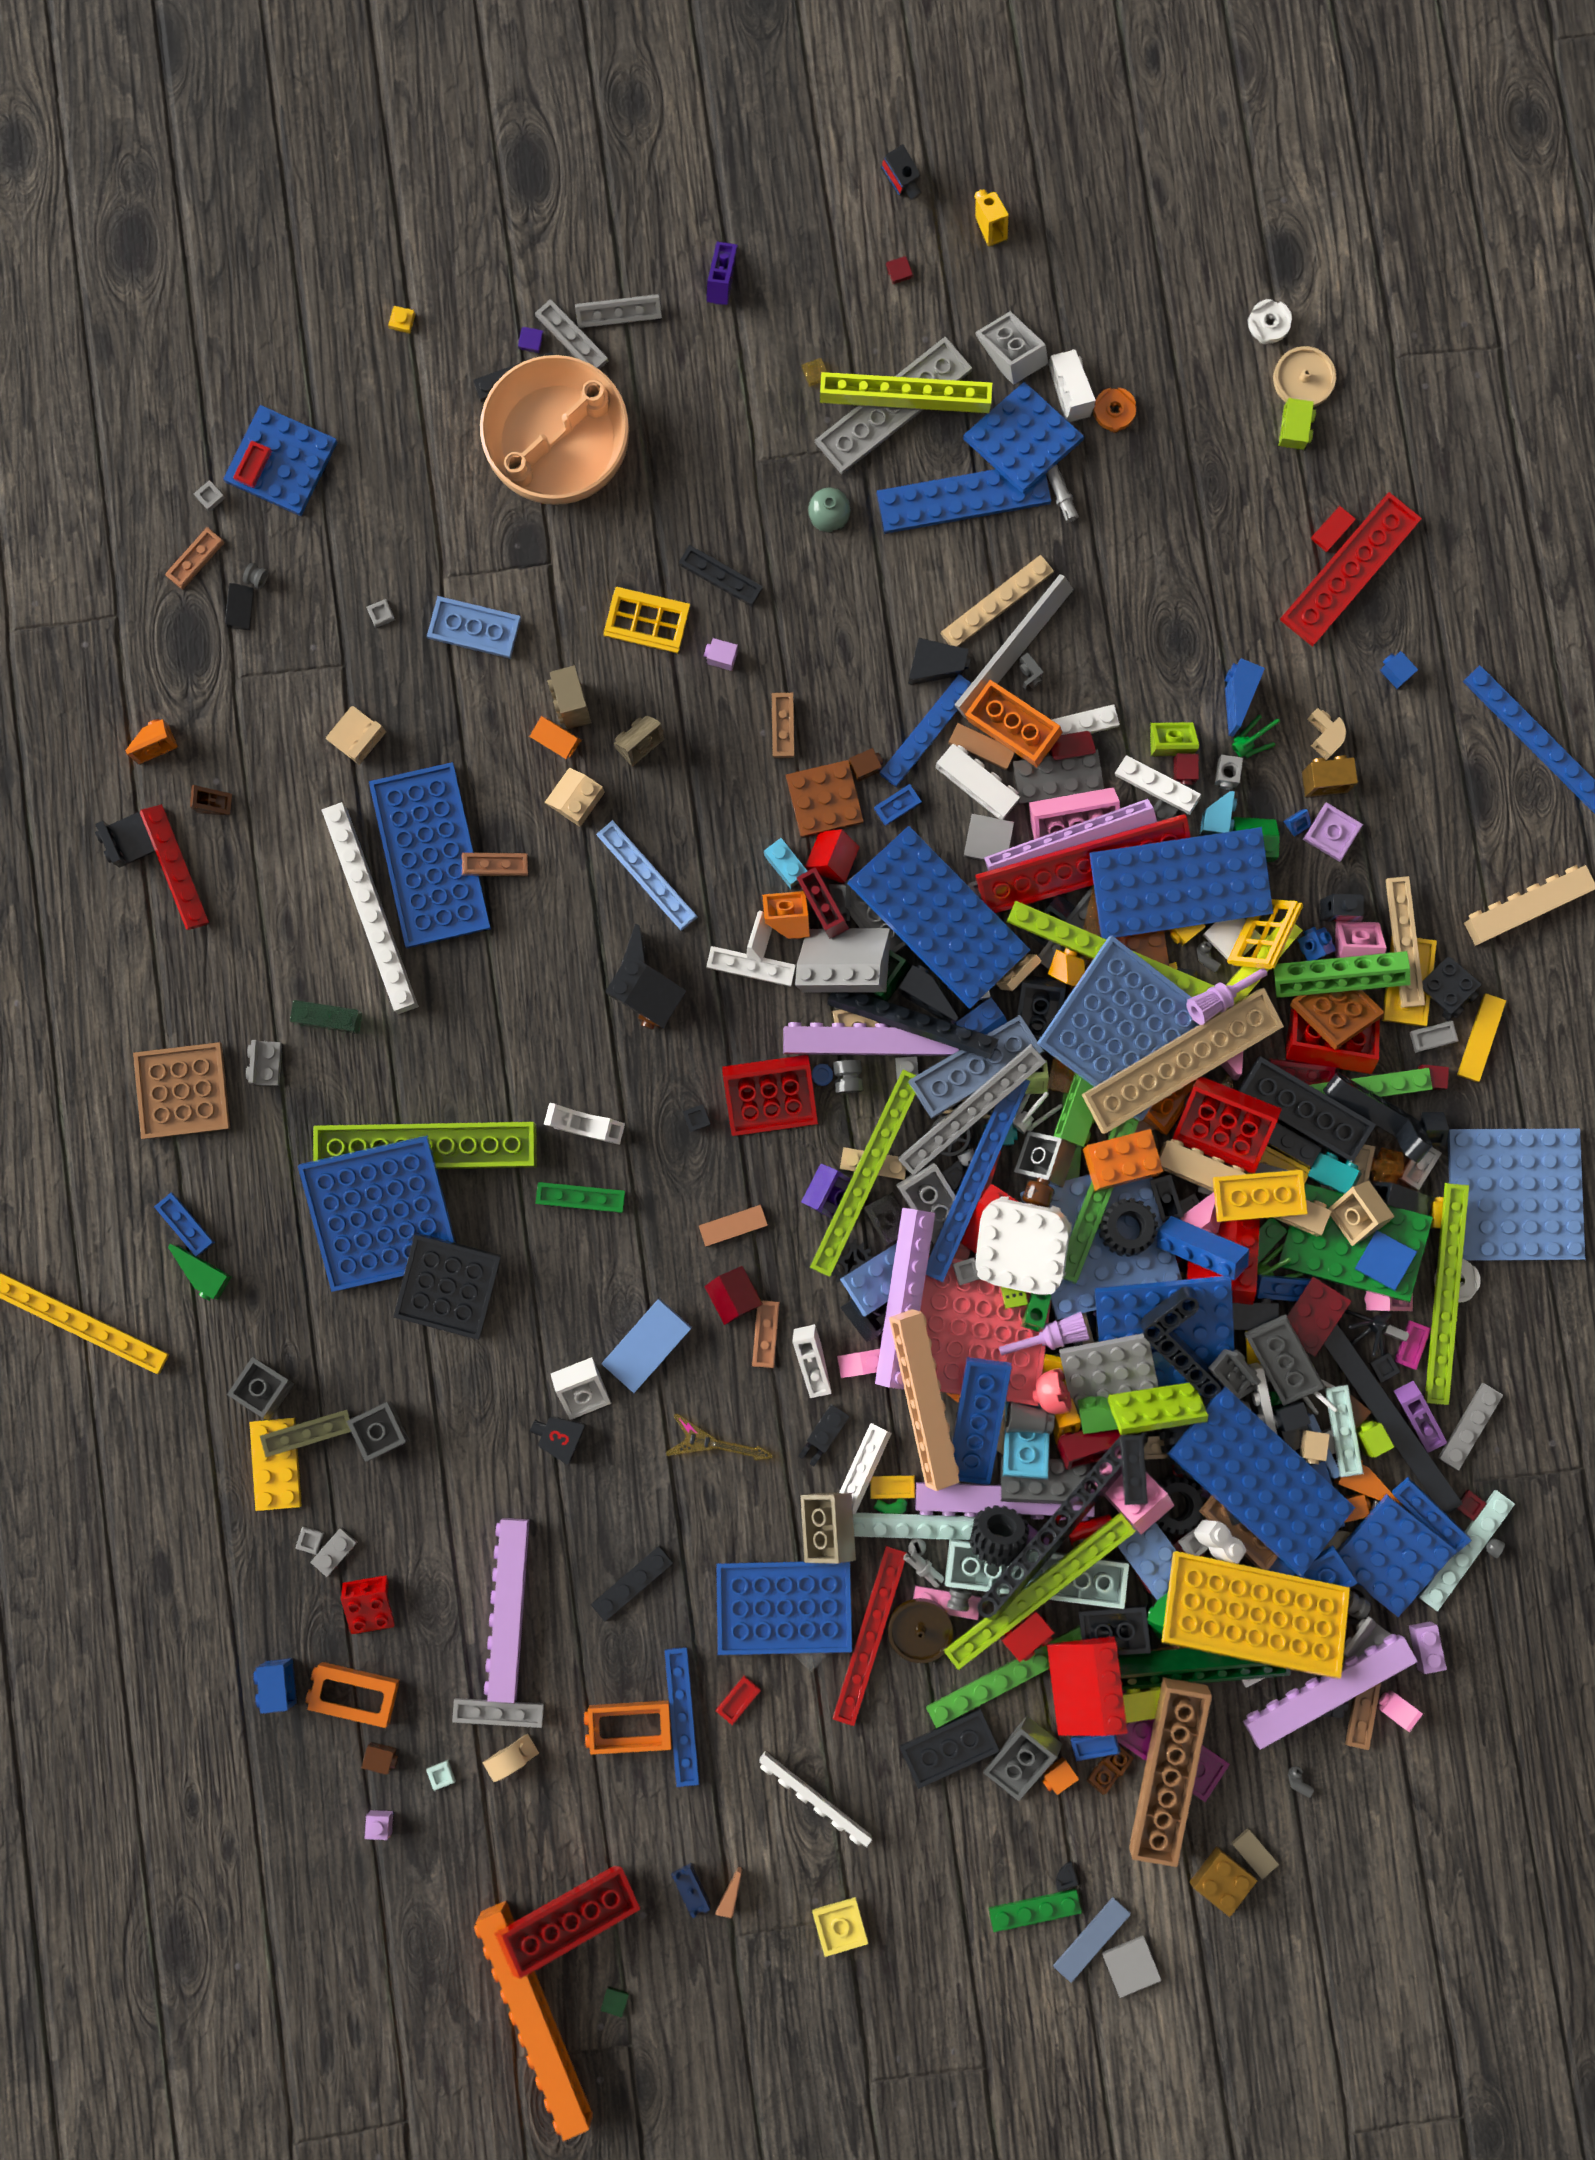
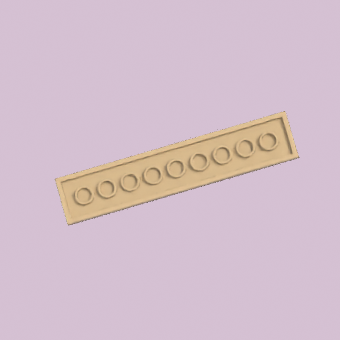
M1261 988L1235 1003L1233 1007L1218 1013L1205 1024L1196 1026L1083 1093L1082 1096L1101 1133L1105 1134L1284 1026L1265 989Z

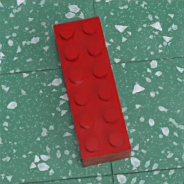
M613 1866L495 1933V1936L512 1975L521 1979L639 1911L640 1907L623 1868Z

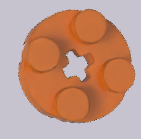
M1123 388L1105 389L1098 395L1095 401L1093 415L1100 426L1111 432H1118L1127 428L1134 420L1136 415L1135 399L1129 391ZM1118 405L1119 413H1112L1110 406L1115 407Z

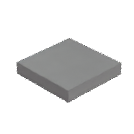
M972 814L963 857L985 861L984 857L1009 849L1014 822Z
M1144 1936L1102 1952L1120 1998L1161 1981Z

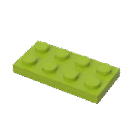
M1190 1383L1108 1395L1107 1401L1121 1435L1207 1422L1208 1414L1201 1397Z

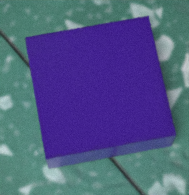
M522 326L518 349L539 353L544 334L543 330Z

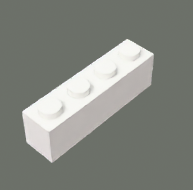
M952 744L936 763L935 768L994 816L1003 820L1019 801L1018 792L1010 785L1005 786L996 773H989L984 769L985 765L976 758L973 760L969 757L965 748Z

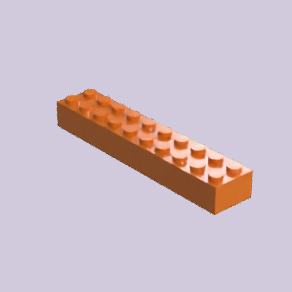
M504 1901L481 1911L475 1922L474 1929L478 1939L482 1938L485 1945L483 1952L488 1961L491 1960L493 1965L492 1974L494 1980L501 1985L502 1990L500 1993L502 2000L505 2004L508 2003L510 2007V2020L514 2026L517 2025L520 2032L518 2034L519 2042L522 2047H526L528 2052L527 2061L529 2067L536 2072L537 2077L535 2080L539 2091L543 2090L546 2099H544L546 2109L548 2113L552 2112L555 2119L553 2121L554 2129L557 2135L561 2134L563 2141L588 2131L593 2114L535 1971L521 1979L514 1977L495 1936L496 1932L515 1922L507 1901Z

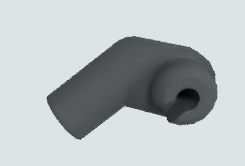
M1203 941L1197 947L1198 961L1216 973L1221 963L1211 958L1210 949L1212 946L1209 942Z
M1298 1766L1291 1767L1288 1771L1290 1787L1310 1798L1314 1788L1303 1782V1770Z

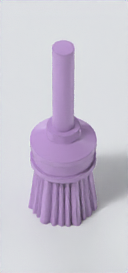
M1261 968L1232 986L1217 983L1206 992L1187 999L1186 1007L1193 1021L1203 1025L1217 1013H1222L1227 1008L1233 1007L1236 993L1267 976L1266 969Z
M1078 1312L1058 1322L1055 1320L1052 1323H1045L1043 1331L1039 1332L1038 1336L1001 1346L999 1351L1002 1356L1042 1344V1346L1048 1345L1052 1350H1055V1348L1064 1347V1344L1090 1339L1082 1313Z

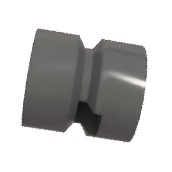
M845 1060L833 1063L834 1075L838 1077L835 1080L836 1094L864 1091L863 1079L859 1077L862 1073L861 1060Z

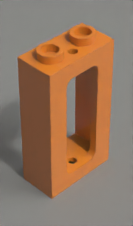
M321 1662L318 1667H314L311 1680L314 1681L312 1690H308L306 1696V1703H309L307 1710L383 1728L390 1724L400 1680ZM329 1679L383 1692L384 1699L381 1711L373 1713L321 1700L320 1695L324 1680Z
M669 1700L589 1705L588 1711L584 1712V1723L589 1725V1734L585 1735L586 1748H590V1755L671 1750L672 1748ZM660 1714V1735L602 1738L600 1736L599 1719L602 1716Z

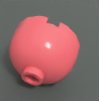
M1060 1368L1050 1370L1041 1375L1036 1382V1390L1033 1391L1035 1403H1040L1042 1409L1054 1415L1071 1412L1070 1409L1072 1408L1071 1395L1067 1390V1386L1062 1381L1065 1379V1376Z

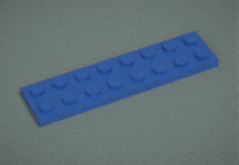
M996 469L877 490L876 492L884 534L1051 503L1046 474L1022 494Z

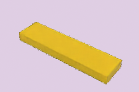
M1486 993L1483 994L1457 1073L1458 1076L1480 1082L1506 1000Z

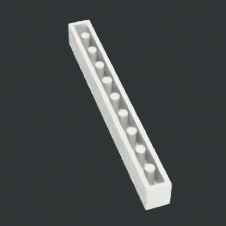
M341 802L322 809L393 1010L397 1014H401L419 1006L347 807Z

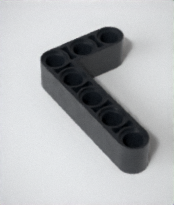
M1337 1072L1323 1089L1328 1097L1394 1135L1404 1154L1411 1160L1419 1163L1432 1148L1433 1144L1419 1120L1343 1074Z
M1187 1286L1182 1287L1144 1315L1141 1320L1145 1339L1203 1397L1213 1399L1221 1392L1219 1381L1210 1372L1209 1366L1173 1331L1199 1309L1195 1290Z

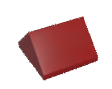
M842 829L822 831L817 836L805 868L809 871L816 867L819 875L845 884L859 846Z

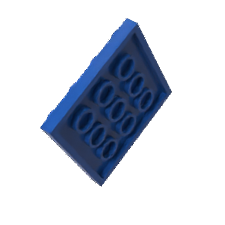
M1023 382L963 435V439L1023 494L1080 444L1084 436L1031 387Z
M260 405L223 480L234 487L302 516L338 441L329 435ZM251 440L272 450L254 489L235 481L233 478Z
M1386 1494L1337 1549V1552L1356 1578L1357 1584L1363 1586L1373 1598L1399 1617L1457 1550Z

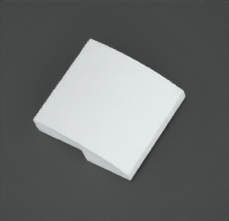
M1241 918L1215 922L1203 936L1228 960L1246 920ZM1254 930L1251 939L1260 940L1261 935ZM1248 944L1247 947H1246V949H1245V952H1244L1243 956H1244L1255 944Z

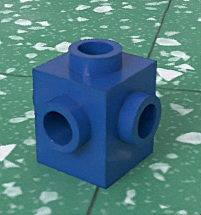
M1316 927L1310 928L1303 932L1305 936L1297 939L1300 944V950L1306 956L1307 961L1318 960L1336 951L1332 943V937L1325 927L1318 930Z

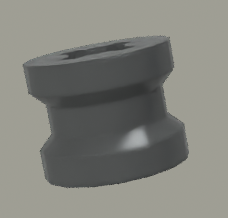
M250 563L245 569L243 582L254 584L255 588L262 589L268 578V570L265 568L260 569L256 564Z
M950 1588L949 1594L951 1598L947 1602V1607L957 1611H969L968 1599L971 1598L972 1592L962 1588Z

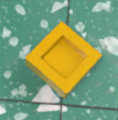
M393 306L388 325L389 328L410 333L415 317L414 310Z

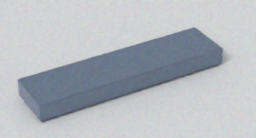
M1112 1897L1053 1965L1054 1968L1071 1983L1131 1915L1130 1912Z

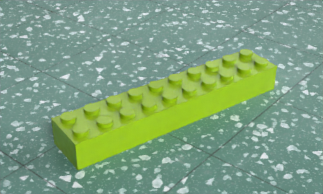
M492 1122L313 1126V1161L428 1135L437 1169L537 1167L536 1123Z

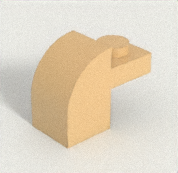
M1317 708L1309 716L1308 720L1322 734L1311 746L1327 760L1344 742L1346 728L1340 717L1332 722L1327 712Z
M526 1734L507 1748L492 1755L483 1764L493 1782H496L527 1764L526 1762L538 1755L539 1752L529 1735Z

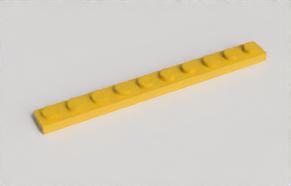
M0 1272L1 1299L155 1374H160L169 1356L168 1353Z

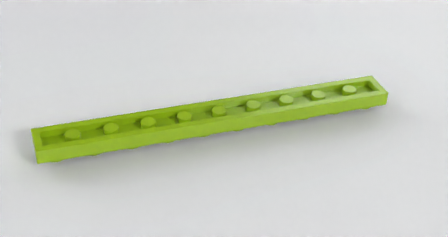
M1015 901L1007 919V922L1092 959L1095 958L1106 941L1102 937L1018 901ZM1134 952L1191 997L1204 993L1209 988L1214 987V985Z
M904 1069L901 1071L809 1268L828 1277L831 1276L915 1096V1092L908 1082L916 1075Z
M1445 1183L1425 1391L1426 1403L1449 1405L1469 1185Z
M1120 1512L1025 1586L998 1619L988 1620L984 1618L947 1647L944 1653L959 1670L1136 1532L1135 1529Z

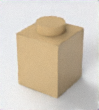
M1303 1430L1300 1456L1306 1458L1307 1463L1319 1464V1460L1326 1461L1330 1434Z

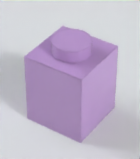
M713 638L711 644H707L704 656L707 657V664L732 671L738 652V645Z
M371 1810L366 1815L365 1839L388 1840L392 1835L393 1811Z

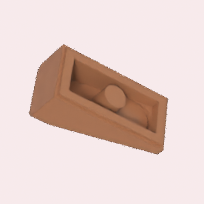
M741 1867L737 1868L716 1908V1915L728 1918L733 1917L742 1874Z

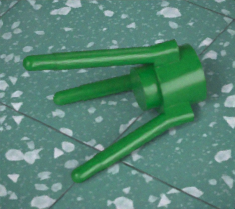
M1258 715L1238 737L1233 739L1232 748L1235 753L1241 758L1245 756L1248 759L1256 753L1274 747L1275 743L1272 742L1252 750L1254 747L1253 741L1278 724L1280 719L1274 720L1249 738L1246 736L1247 733L1262 718L1261 715Z

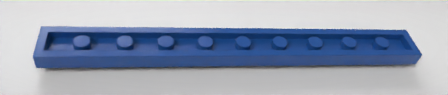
M1478 666L1463 683L1595 814V780L1481 666Z
M1029 1080L1023 1081L995 1105L928 1258L926 1276L940 1282L944 1281L1028 1088Z

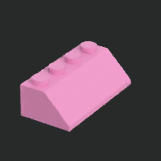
M1114 787L1030 802V821L1034 839L1120 809V801Z

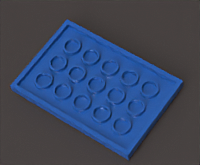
M850 1562L717 1563L718 1655L852 1652Z

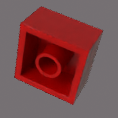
M1035 1610L1001 1636L1000 1639L1017 1660L1021 1662L1022 1660H1029L1035 1654L1034 1650L1041 1645L1043 1647L1052 1640L1051 1635L1054 1632Z

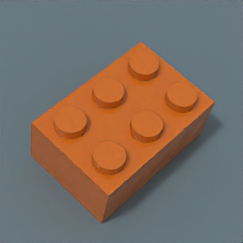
M1151 1129L1090 1144L1083 1149L1095 1192L1158 1176L1163 1172Z

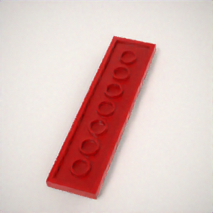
M1388 492L1284 613L1280 621L1313 647L1422 518Z

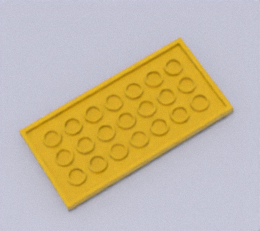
M1175 1551L1172 1557L1162 1643L1340 1679L1350 1588Z

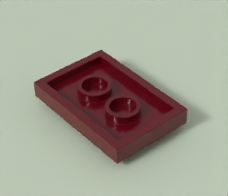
M1315 1277L1311 1279L1287 1316L1304 1349L1314 1357H1316L1352 1302Z

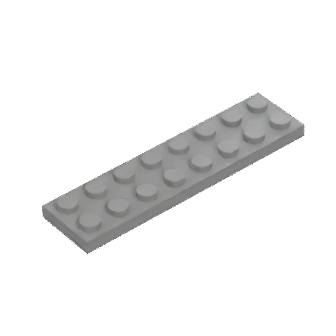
M944 337L895 377L960 381L972 371V367L950 341ZM858 405L815 439V444L836 469L843 474L924 409Z

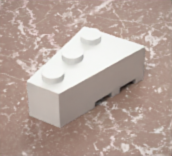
M1076 350L1052 355L1049 361V368L1064 418L1068 422L1090 417L1096 400L1084 373L1081 357L1077 355Z

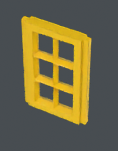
M616 587L604 636L678 654L690 604ZM620 600L637 604L635 615L619 612ZM641 606L659 609L656 620L639 616ZM663 610L680 614L678 624L662 622ZM616 616L633 619L631 630L615 627ZM638 620L655 624L653 634L636 632ZM659 625L676 629L674 640L658 637Z
M1271 899L1273 914H1271L1268 922L1259 921L1261 916L1247 917L1227 960L1228 964L1265 969L1275 968L1303 908V904L1297 901ZM1279 909L1288 910L1282 923L1273 922ZM1256 926H1265L1260 940L1251 939ZM1271 927L1280 928L1274 941L1265 940ZM1248 944H1256L1257 946L1251 958L1242 957ZM1262 945L1271 946L1266 959L1257 958Z

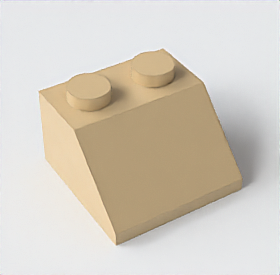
M569 768L547 798L545 804L581 827L605 792L603 787L585 774Z
M1369 1180L1352 1187L1328 1208L1331 1210L1330 1216L1352 1246L1376 1232V1230L1381 1229L1395 1217Z

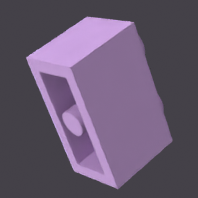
M1432 1622L1409 1625L1414 1655L1418 1661L1416 1662L1418 1671L1428 1674L1447 1670L1438 1626Z

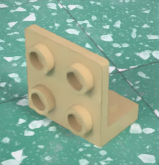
M351 706L327 735L326 739L360 765L386 731L378 722H373L354 706Z
M1026 954L996 984L1001 990L1013 991L1036 968L1041 959L1035 954Z

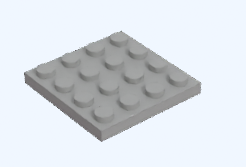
M1143 1333L1059 1349L1067 1390L1070 1392L1071 1398H1073L1080 1421L1078 1399H1084L1089 1396L1108 1398V1395L1158 1387L1150 1343L1145 1339Z

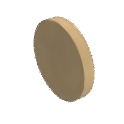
M1307 346L1297 347L1286 352L1276 365L1273 375L1274 387L1284 402H1287L1288 398L1314 401L1313 407H1316L1329 397L1335 386V367L1331 359L1319 349Z

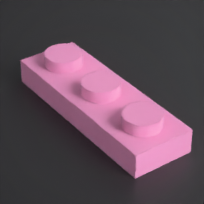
M915 1585L913 1599H929L940 1604L949 1615L978 1620L979 1612L977 1607L981 1597L971 1595V1598L968 1599L969 1611H957L947 1607V1602L951 1598L949 1591Z

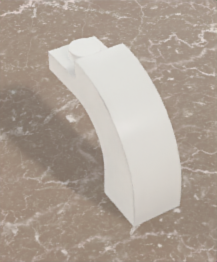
M549 1103L544 1122L545 1125L555 1129L619 1145L625 1123L610 1118L586 1114Z

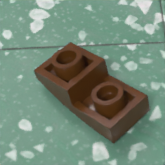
M1120 1745V1754L1104 1756L1086 1779L1102 1795L1107 1794L1117 1778L1123 1775L1134 1759Z

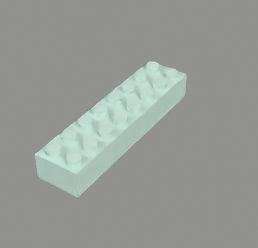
M949 1539L944 1584L947 1587L987 1592L1009 1566L1005 1567L1002 1564L1001 1567H998L993 1563L991 1565L986 1564L987 1561H981L978 1559L979 1555L973 1553L970 1541ZM1037 1551L1032 1552L1029 1556L1030 1562H1035L1039 1558ZM1054 1552L1029 1583L1067 1554ZM1102 1558L1049 1600L1124 1609L1129 1563ZM1016 1570L1014 1575L1016 1580L1023 1577L1024 1570ZM1003 1586L1000 1593L1008 1594L1009 1587Z

